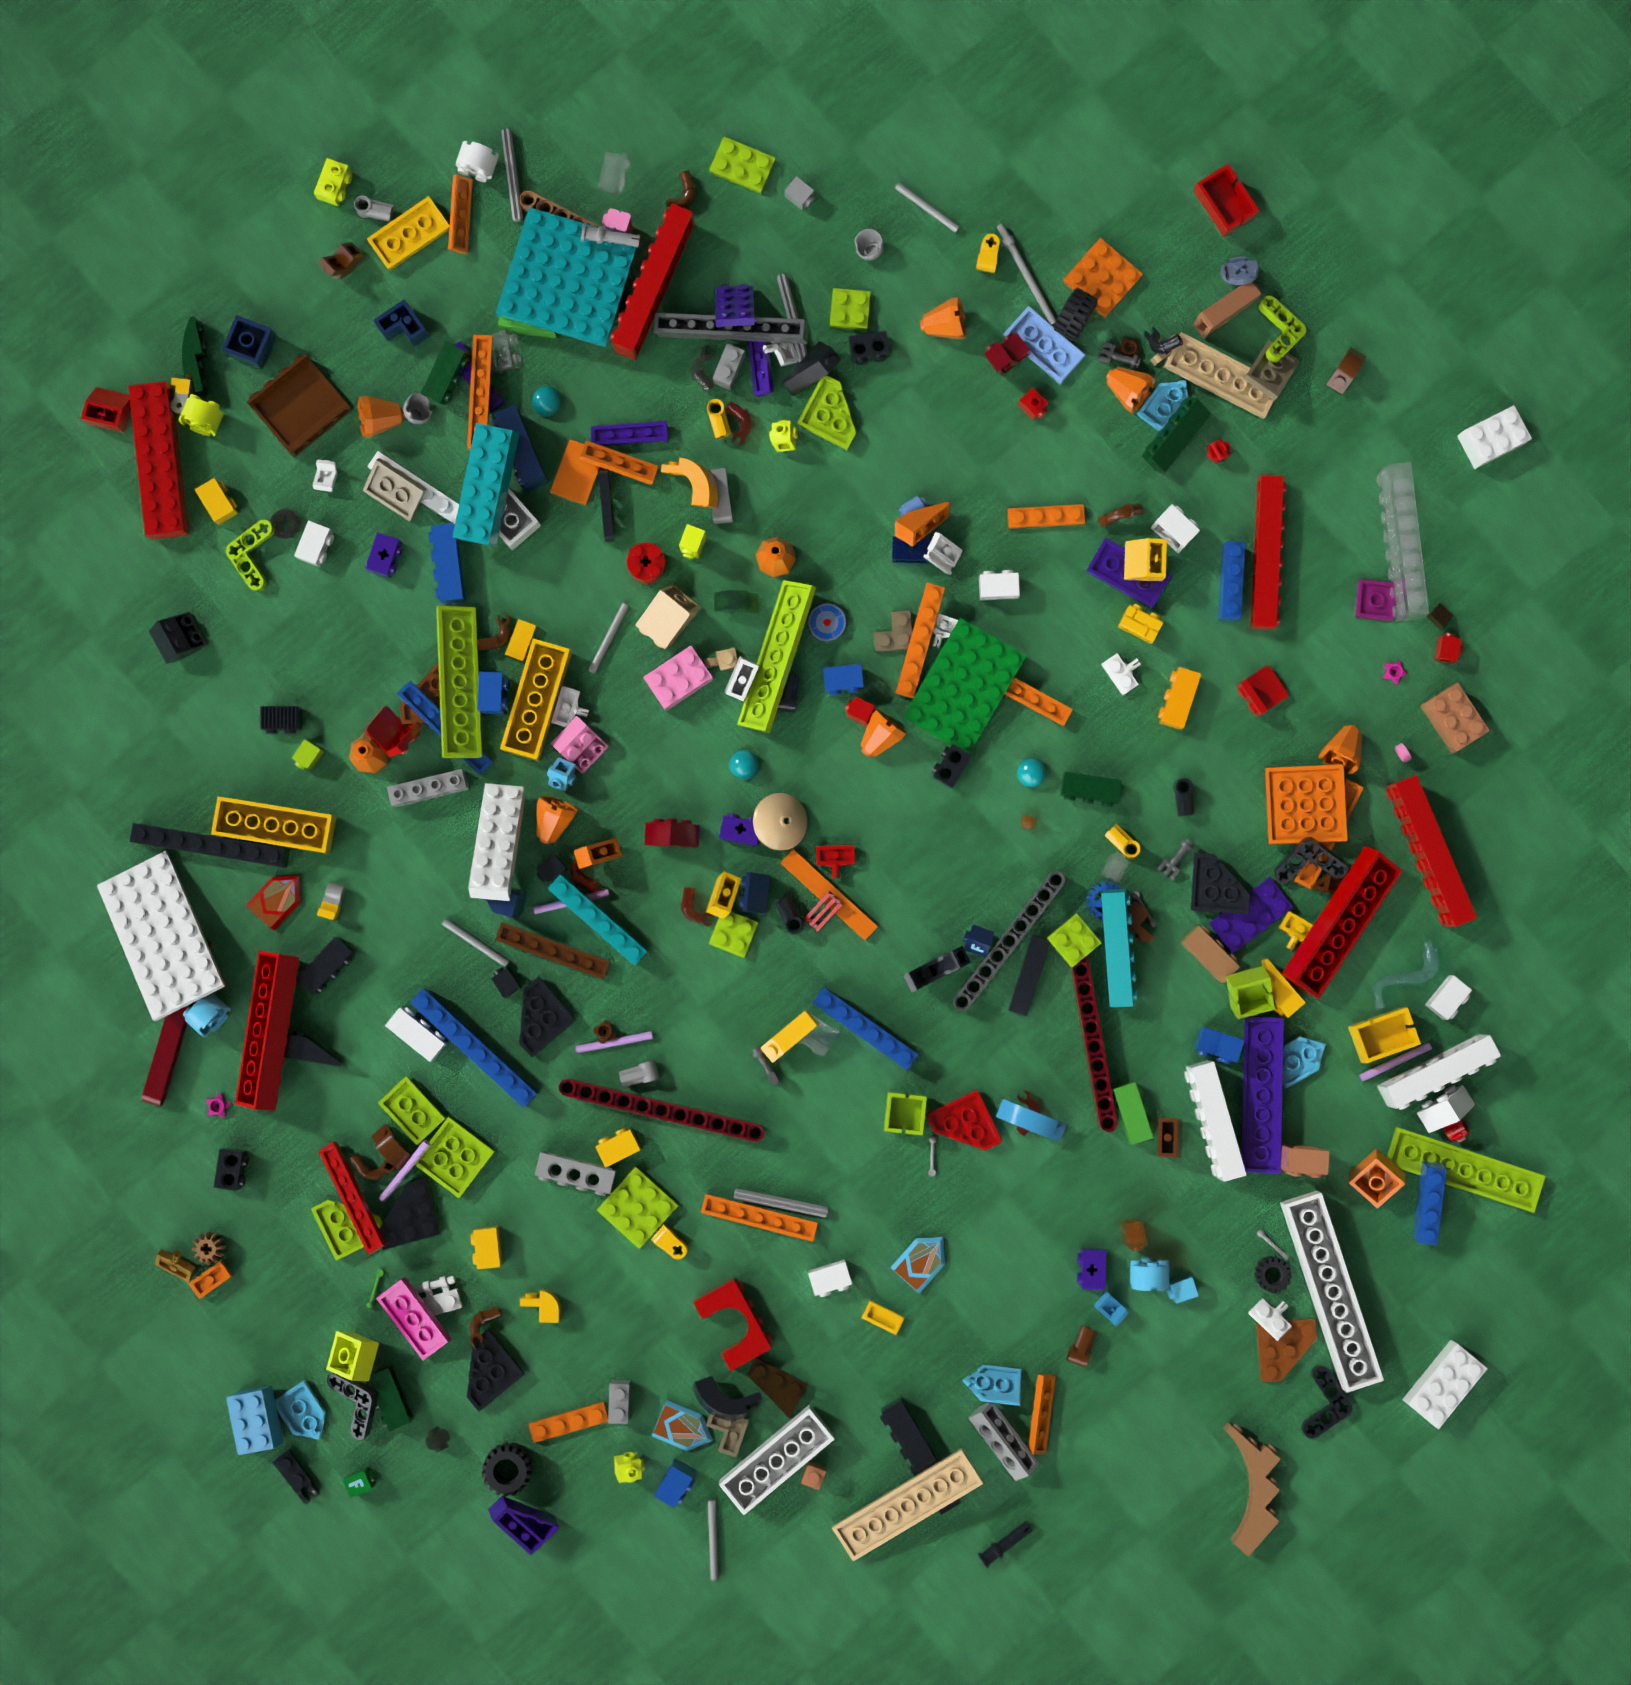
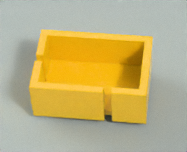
M1401 1007L1372 1017L1368 1021H1361L1348 1026L1361 1063L1367 1064L1421 1044L1416 1029L1414 1027L1406 1028L1405 1026L1414 1024L1408 1007Z

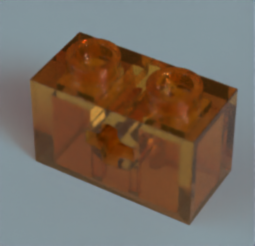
M1136 1218L1119 1222L1123 1245L1134 1252L1143 1250V1246H1148L1144 1225L1141 1220Z

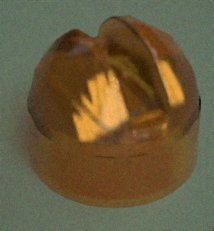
M1022 814L1021 826L1024 829H1031L1035 826L1037 819Z

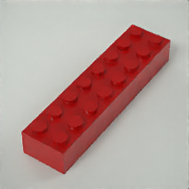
M673 203L664 212L663 225H659L657 228L656 241L651 243L648 254L650 255L647 261L644 260L642 263L640 278L637 277L633 285L634 292L628 296L625 304L627 308L625 312H621L618 323H620L618 329H614L610 339L612 340L615 353L634 361L637 360L655 318V313L659 309L695 225L693 212Z
M167 381L129 385L128 390L145 536L155 540L189 535L176 414L171 408V402L174 399L173 388Z
M1414 775L1386 786V796L1394 805V815L1402 824L1400 826L1401 832L1405 837L1407 836L1409 841L1408 848L1411 854L1415 855L1417 860L1415 862L1416 867L1423 874V884L1431 893L1432 897H1430V900L1439 912L1438 919L1440 924L1444 925L1445 928H1450L1477 919L1418 776Z
M1365 846L1281 975L1304 993L1320 999L1403 870L1380 851Z
M258 951L236 1092V1105L255 1110H276L278 1091L281 1084V1071L284 1065V1052L287 1045V1032L290 1026V1013L293 1007V994L296 987V974L299 968V956Z

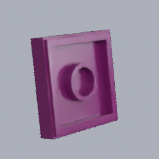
M1358 579L1355 617L1394 621L1397 583Z

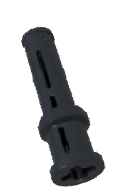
M1025 1521L998 1543H991V1547L983 1553L979 1552L977 1555L988 1569L991 1563L998 1558H1003L1004 1552L1033 1532V1530Z

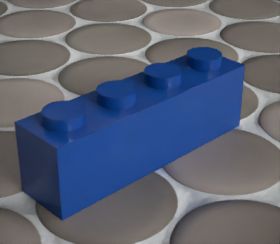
M454 523L431 526L432 532H429L430 543H433L434 548L431 551V558L436 564V569H433L435 581L438 580L436 597L440 599L442 604L466 601L458 539L452 537L455 527Z
M1226 541L1222 545L1218 620L1237 622L1241 619L1245 542Z
M1422 1161L1413 1233L1417 1243L1438 1244L1447 1171L1442 1163Z

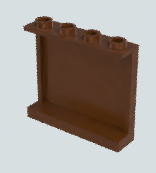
M306 354L295 358L291 366L283 368L274 380L267 381L264 384V388L259 392H254L247 401V404L261 418L293 458L352 411L351 407Z

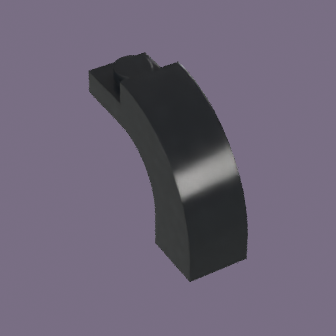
M963 946L903 976L911 992H914L971 962Z
M713 1375L695 1381L692 1387L700 1405L711 1415L724 1420L744 1419L747 1415L746 1409L748 1411L757 1409L763 1399L760 1392L740 1399H730L718 1390Z

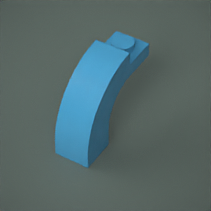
M1002 1099L996 1115L997 1118L1059 1142L1067 1125L1064 1122Z

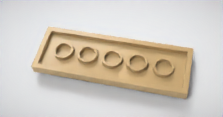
M1183 332L1179 334L1183 340V345L1171 350L1164 365L1165 369L1262 419L1266 418L1274 400L1243 380L1250 367Z

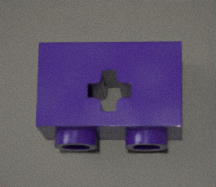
M377 532L365 569L368 572L391 578V575L395 574L397 569V557L401 556L403 551L402 542L397 538ZM382 555H389V557L382 558Z
M729 813L728 816H723L719 839L757 847L759 839L754 831L753 818L747 817V820L739 819L740 815ZM740 824H743L746 832L743 831L741 834H738V831L735 829L740 827Z
M1080 1248V1253H1077V1265H1080V1272H1077V1284H1080L1081 1289L1106 1290V1250L1104 1248ZM1090 1264H1092L1095 1267V1270H1092V1273L1086 1270L1087 1268H1090Z

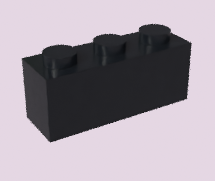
M334 937L301 972L296 980L312 995H317V993L320 995L328 987L326 984L331 979L335 980L341 972L339 970L344 965L348 966L354 960L353 955L356 952L340 937Z

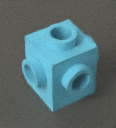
M558 757L547 772V776H549L548 785L566 792L568 787L573 786L576 780V775H574L576 764Z

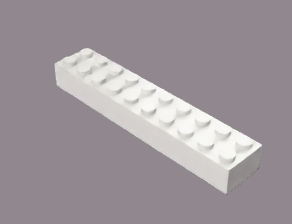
M1313 1191L1280 1202L1341 1389L1345 1392H1350L1384 1381L1322 1193Z

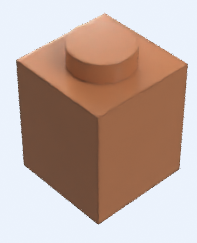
M809 1460L802 1474L801 1484L820 1490L826 1474V1467Z

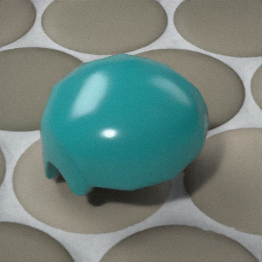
M552 386L539 388L532 398V407L535 413L541 417H551L559 410L561 405V396L558 390Z
M748 750L735 752L729 760L730 771L741 780L752 779L758 774L760 768L759 760Z
M1034 757L1024 759L1017 770L1018 780L1024 786L1030 788L1039 786L1046 776L1045 764L1040 759Z

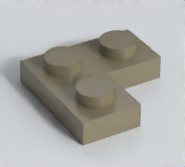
M910 611L891 612L892 631L874 633L875 653L908 650L912 635Z
M710 1414L706 1426L724 1432L718 1451L737 1457L749 1419L724 1420Z

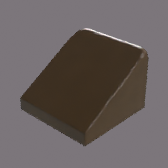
M1439 603L1427 618L1441 630L1454 615Z

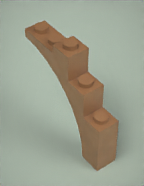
M1227 1422L1223 1429L1233 1438L1240 1449L1247 1466L1249 1478V1499L1246 1512L1240 1526L1231 1537V1541L1249 1557L1279 1522L1275 1517L1277 1513L1268 1504L1280 1490L1276 1486L1278 1482L1268 1473L1281 1459L1276 1455L1278 1451L1271 1444L1266 1446L1262 1442L1259 1445L1251 1437L1246 1439L1242 1435L1244 1431L1238 1425L1234 1424L1232 1426Z

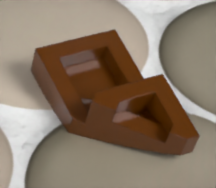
M1326 873L1312 884L1310 889L1334 894L1344 877L1335 878Z

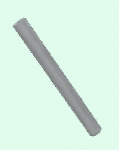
M900 182L896 185L895 189L953 232L956 233L960 226Z
M621 604L588 669L589 672L595 674L629 607L627 604Z
M447 918L442 923L443 926L506 968L510 961Z
M709 1499L711 1580H718L715 1499Z

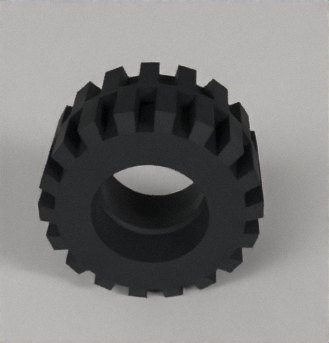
M1076 288L1060 312L1054 324V331L1072 341L1078 339L1095 310L1098 299L1082 289Z
M506 1442L501 1446L499 1444L490 1451L484 1460L482 1478L485 1477V1485L488 1484L490 1486L489 1490L491 1492L495 1490L496 1495H500V1493L504 1497H508L509 1494L512 1496L516 1495L518 1491L521 1492L531 1479L534 1467L532 1465L533 1460L532 1457L529 1458L528 1450H523L524 1447L522 1445L518 1447L513 1442L511 1444ZM504 1459L513 1461L518 1467V1476L513 1479L503 1478L497 1470L498 1462Z

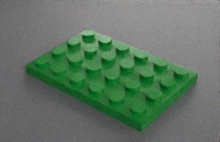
M960 618L903 718L950 745L954 744L970 754L1026 655Z

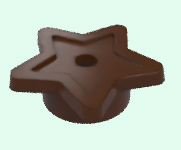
M1123 337L1122 345L1116 351L1129 357L1139 356L1140 352L1137 349L1139 340H1128L1126 337Z

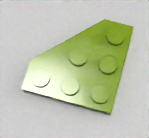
M826 375L818 382L797 425L848 451L856 436L855 427L840 382Z
M329 1199L311 1208L336 1261L364 1247L343 1203ZM372 1213L380 1228L384 1222L382 1217Z

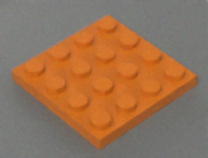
M1343 764L1265 768L1268 845L1298 844L1306 837H1312L1320 843L1347 842Z

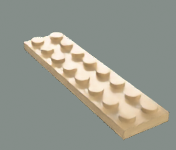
M961 1448L836 1523L832 1529L852 1561H855L984 1483V1480L964 1449Z

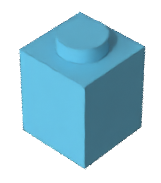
M1190 1275L1169 1282L1167 1294L1169 1299H1173L1175 1303L1199 1296L1193 1278Z

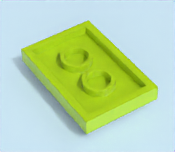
M723 137L710 166L709 173L761 194L776 158Z
M408 1076L401 1080L378 1102L416 1145H419L446 1119Z

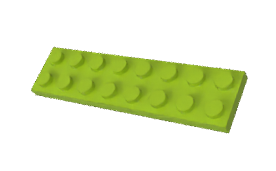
M783 580L757 661L759 667L747 692L737 725L770 733L816 591V587L813 585Z
M437 606L442 758H481L480 712L477 710L479 675L476 607Z
M1398 1127L1395 1128L1387 1158L1399 1169L1421 1175L1422 1161L1442 1163L1447 1169L1445 1184L1532 1213L1535 1212L1546 1177Z

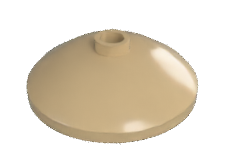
M774 793L766 796L759 802L754 811L753 827L756 836L765 846L773 850H788L795 847L803 839L807 830V815L803 805L795 797L786 793ZM784 818H787V824L784 823Z

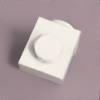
M317 460V472L313 481V489L332 492L338 475L336 463L329 460Z

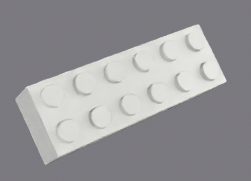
M485 783L468 886L471 898L510 901L525 803L524 787Z
M1478 1034L1377 1085L1387 1107L1402 1110L1410 1106L1409 1102L1415 1099L1420 1101L1427 1097V1093L1431 1091L1438 1092L1445 1088V1084L1449 1082L1451 1084L1456 1083L1462 1079L1461 1076L1467 1073L1471 1075L1478 1072V1067L1484 1064L1486 1066L1497 1062L1496 1058L1501 1055L1490 1035Z
M1207 1060L1185 1066L1184 1076L1186 1082H1190L1192 1090H1189L1192 1101L1196 1102L1197 1106L1195 1114L1197 1120H1201L1202 1123L1200 1132L1202 1138H1206L1208 1146H1205L1206 1153L1213 1162V1165H1211L1213 1176L1224 1182L1246 1176L1215 1063Z
M809 1404L723 1476L719 1481V1486L740 1512L745 1515L835 1439L834 1434Z

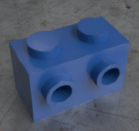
M861 664L823 668L825 693H829L830 696L840 695L841 691H849L850 694L859 693L860 689L864 687Z

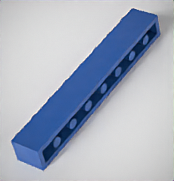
M423 988L410 1002L523 1108L539 1093L427 988Z

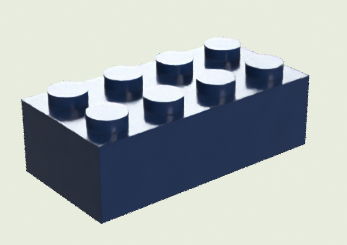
M513 405L494 413L496 419L493 420L495 427L513 430L520 434L513 469L518 471L515 472V476L521 488L525 487L528 492L547 484V478L516 406Z

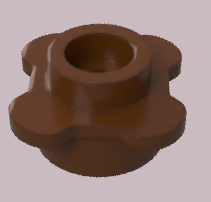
M608 1021L593 1029L601 1044L616 1036V1032L611 1029V1023Z

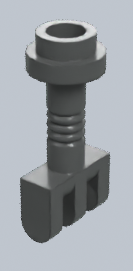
M1103 342L1102 347L1109 350L1101 349L1100 354L1106 356V358L1098 356L1097 361L1110 365L1111 359L1130 365L1131 370H1138L1141 363V358H1138V355H1134L1132 358L1114 352L1116 345Z
M1186 838L1180 841L1182 846L1169 862L1164 859L1157 868L1160 872L1166 866L1167 868L1163 872L1165 876L1172 871L1173 873L1169 877L1171 881L1180 872L1176 867L1180 859L1183 858L1188 850L1190 852L1194 850V844Z
M762 1045L752 1050L753 1059L758 1058L771 1084L778 1086L780 1081L768 1063L764 1052L761 1050Z

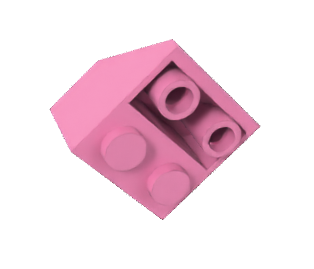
M577 716L550 743L569 762L576 764L575 768L582 774L609 747Z

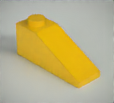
M1263 959L1261 961L1262 966L1271 978L1274 1011L1280 1017L1289 1018L1306 1002L1269 959Z
M806 1009L765 1043L761 1050L773 1063L819 1024Z

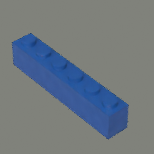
M824 987L812 1002L904 1069L908 1070L918 1056L913 1050Z

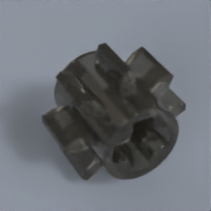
M438 1426L427 1432L428 1437H426L425 1441L430 1450H436V1453L449 1447L447 1443L450 1441V1435L446 1429L440 1430Z

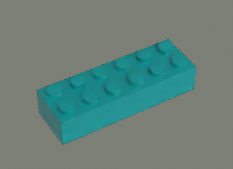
M476 423L453 538L496 547L519 433L513 430Z

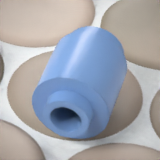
M916 496L901 505L902 508L898 509L902 517L907 512L925 508L928 505L923 497L919 498Z

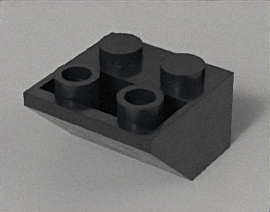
M190 612L159 620L149 630L166 664L182 660L207 646Z

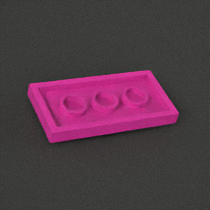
M403 1277L376 1298L422 1360L429 1357L452 1339L406 1277Z

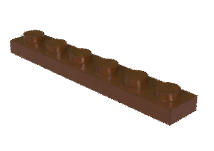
M501 922L495 938L496 941L603 980L611 962Z

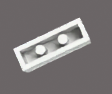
M400 1007L385 1026L429 1062L434 1061L447 1045V1042L444 1041L445 1036L438 1031L434 1033L429 1029L431 1025L423 1019L419 1021L415 1017L416 1013L410 1008Z

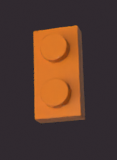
M221 1260L188 1284L196 1296L201 1299L233 1275L223 1260Z

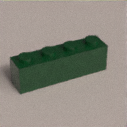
M1187 397L1180 403L1177 411L1169 417L1167 424L1157 433V437L1146 447L1142 457L1155 471L1166 473L1211 415V412L1199 399Z

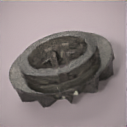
M290 509L278 510L270 520L274 525V535L285 540L294 538L299 532L301 525L299 516ZM287 519V521L293 525L287 526V529L285 530L283 526H280L278 524L284 523Z

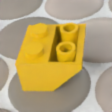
M1146 538L1126 541L1124 580L1163 581L1166 578L1167 539Z

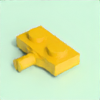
M1288 911L1278 927L1291 937L1286 948L1293 951L1298 941L1303 942L1313 924Z

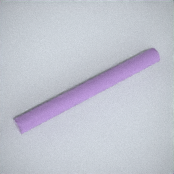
M608 889L586 894L592 900L610 896ZM560 900L535 906L533 910L535 914L567 906Z
M652 1031L609 1039L604 1044L593 1042L576 1046L577 1053L649 1040L653 1039Z
M1428 1042L1359 1074V1077L1363 1082L1432 1050V1047Z
M427 1140L421 1143L379 1197L380 1201L386 1202L430 1146Z

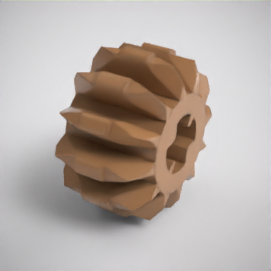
M207 1231L205 1235L199 1234V1239L193 1240L196 1246L192 1247L191 1250L197 1251L193 1258L200 1257L199 1263L202 1264L206 1260L207 1265L212 1264V1261L218 1262L219 1257L224 1256L221 1250L225 1249L226 1245L220 1244L224 1238L217 1239L218 1233L211 1235L210 1231ZM208 1245V1247H212V1250L209 1251L205 1247Z

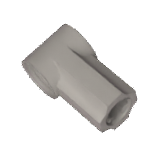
M358 196L354 201L355 209L360 217H370L387 222L391 221L393 205L371 200L366 196ZM362 204L368 205V208L365 210L359 209Z
M655 1060L619 1071L623 1087L660 1079Z

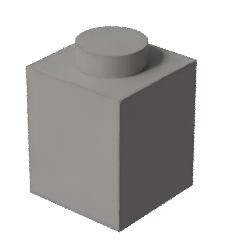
M796 176L786 188L785 198L803 211L805 207H810L814 202V190Z

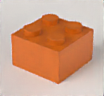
M1376 1148L1349 1172V1184L1376 1208H1379L1405 1185V1173Z

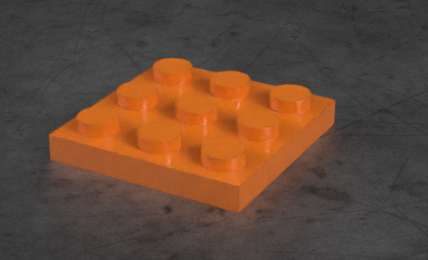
M1099 238L1063 279V283L1073 291L1076 288H1080L1096 297L1098 303L1095 310L1106 318L1143 274L1103 239Z

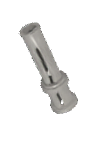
M583 224L581 241H595L597 244L608 242L638 248L640 235L604 230L601 226L595 228Z

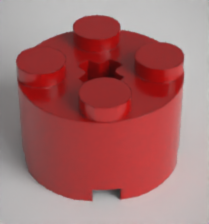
M644 542L634 545L627 555V568L631 576L639 583L653 584L666 571V560L663 552L652 543ZM645 560H649V563H651L647 567L643 565Z

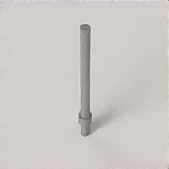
M1003 223L998 225L997 229L1003 238L1004 246L1011 252L1049 324L1054 325L1056 319L1015 246L1016 242L1013 236L1009 235Z

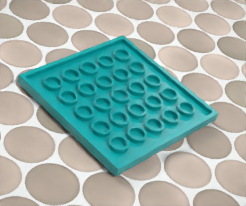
M529 207L498 303L496 315L607 347L637 247L608 242L597 244V242L589 240L582 242L581 234L584 223Z

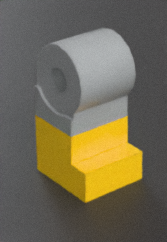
M171 378V386L175 388V398L171 402V408L180 416L187 398L191 394L194 395V383L188 379Z
M329 882L317 916L335 921L338 920L345 895V886Z

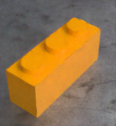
M1182 667L1172 671L1169 680L1172 684L1170 689L1167 688L1164 695L1166 703L1164 707L1161 706L1158 713L1160 724L1178 730L1184 728L1200 680V673Z

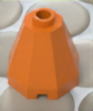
M958 297L951 298L925 313L923 320H920L921 330L925 331L929 336L958 340L966 338L967 329L966 325H964L965 314L961 300Z
M1121 367L1111 369L1106 377L1109 388L1124 408L1132 414L1135 410H1139L1150 396L1149 387L1153 388L1155 385V378L1151 375Z
M359 396L358 416L362 423L360 428L363 437L370 438L400 425L404 419L403 408H400L398 403L370 396Z
M780 537L764 540L755 554L760 571L772 578L789 574L796 562L792 544Z
M876 709L871 715L860 744L863 748L861 751L869 758L871 756H878L902 740L907 734L897 722H893L892 718L879 709Z
M1354 725L1344 726L1321 750L1318 756L1319 759H1324L1322 762L1324 765L1343 764L1344 771L1348 770V774H1353L1361 763V732Z
M364 733L351 743L349 759L359 772L376 774L388 765L389 756L367 734Z
M542 795L537 803L536 836L545 844L555 843L575 818L578 808L566 801L562 803L556 797Z

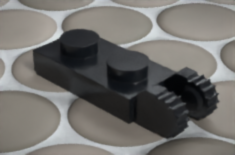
M290 1449L272 1462L304 1504L310 1502L309 1496L303 1490V1487L306 1485L314 1497L320 1495L318 1488L312 1481L313 1479Z

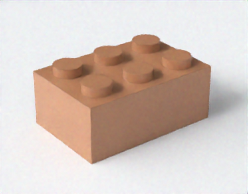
M1458 682L1420 705L1451 753L1459 751L1490 731Z
M1281 1145L1282 1172L1291 1176L1306 1174L1314 1178H1322V1174L1328 1175V1150L1314 1146Z

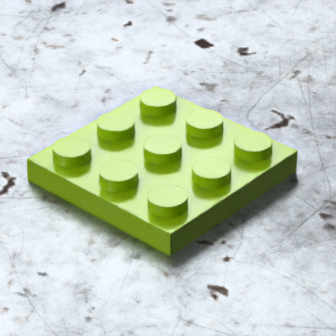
M449 1116L429 1141L430 1146L415 1165L456 1197L460 1198L494 1154L495 1150Z
M636 1166L601 1204L597 1211L640 1249L679 1205Z

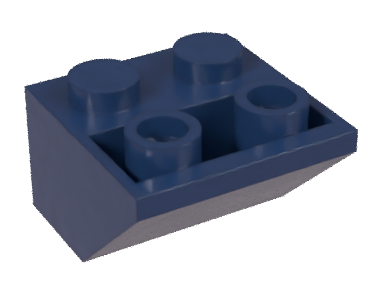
M747 872L746 876H742L741 887L745 888L744 895H740L739 907H743L744 912L767 914L770 875Z
M512 887L510 901L486 899L493 913L515 918L521 915L526 895L522 894L520 889Z

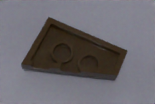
M758 1357L754 1359L747 1373V1376L790 1419L808 1383Z

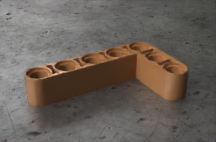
M525 191L520 195V203L526 213H528L529 207L540 211L544 208H550V214L561 217L565 216L567 219L599 228L598 225L532 191ZM532 199L534 201L531 205H525L526 200Z

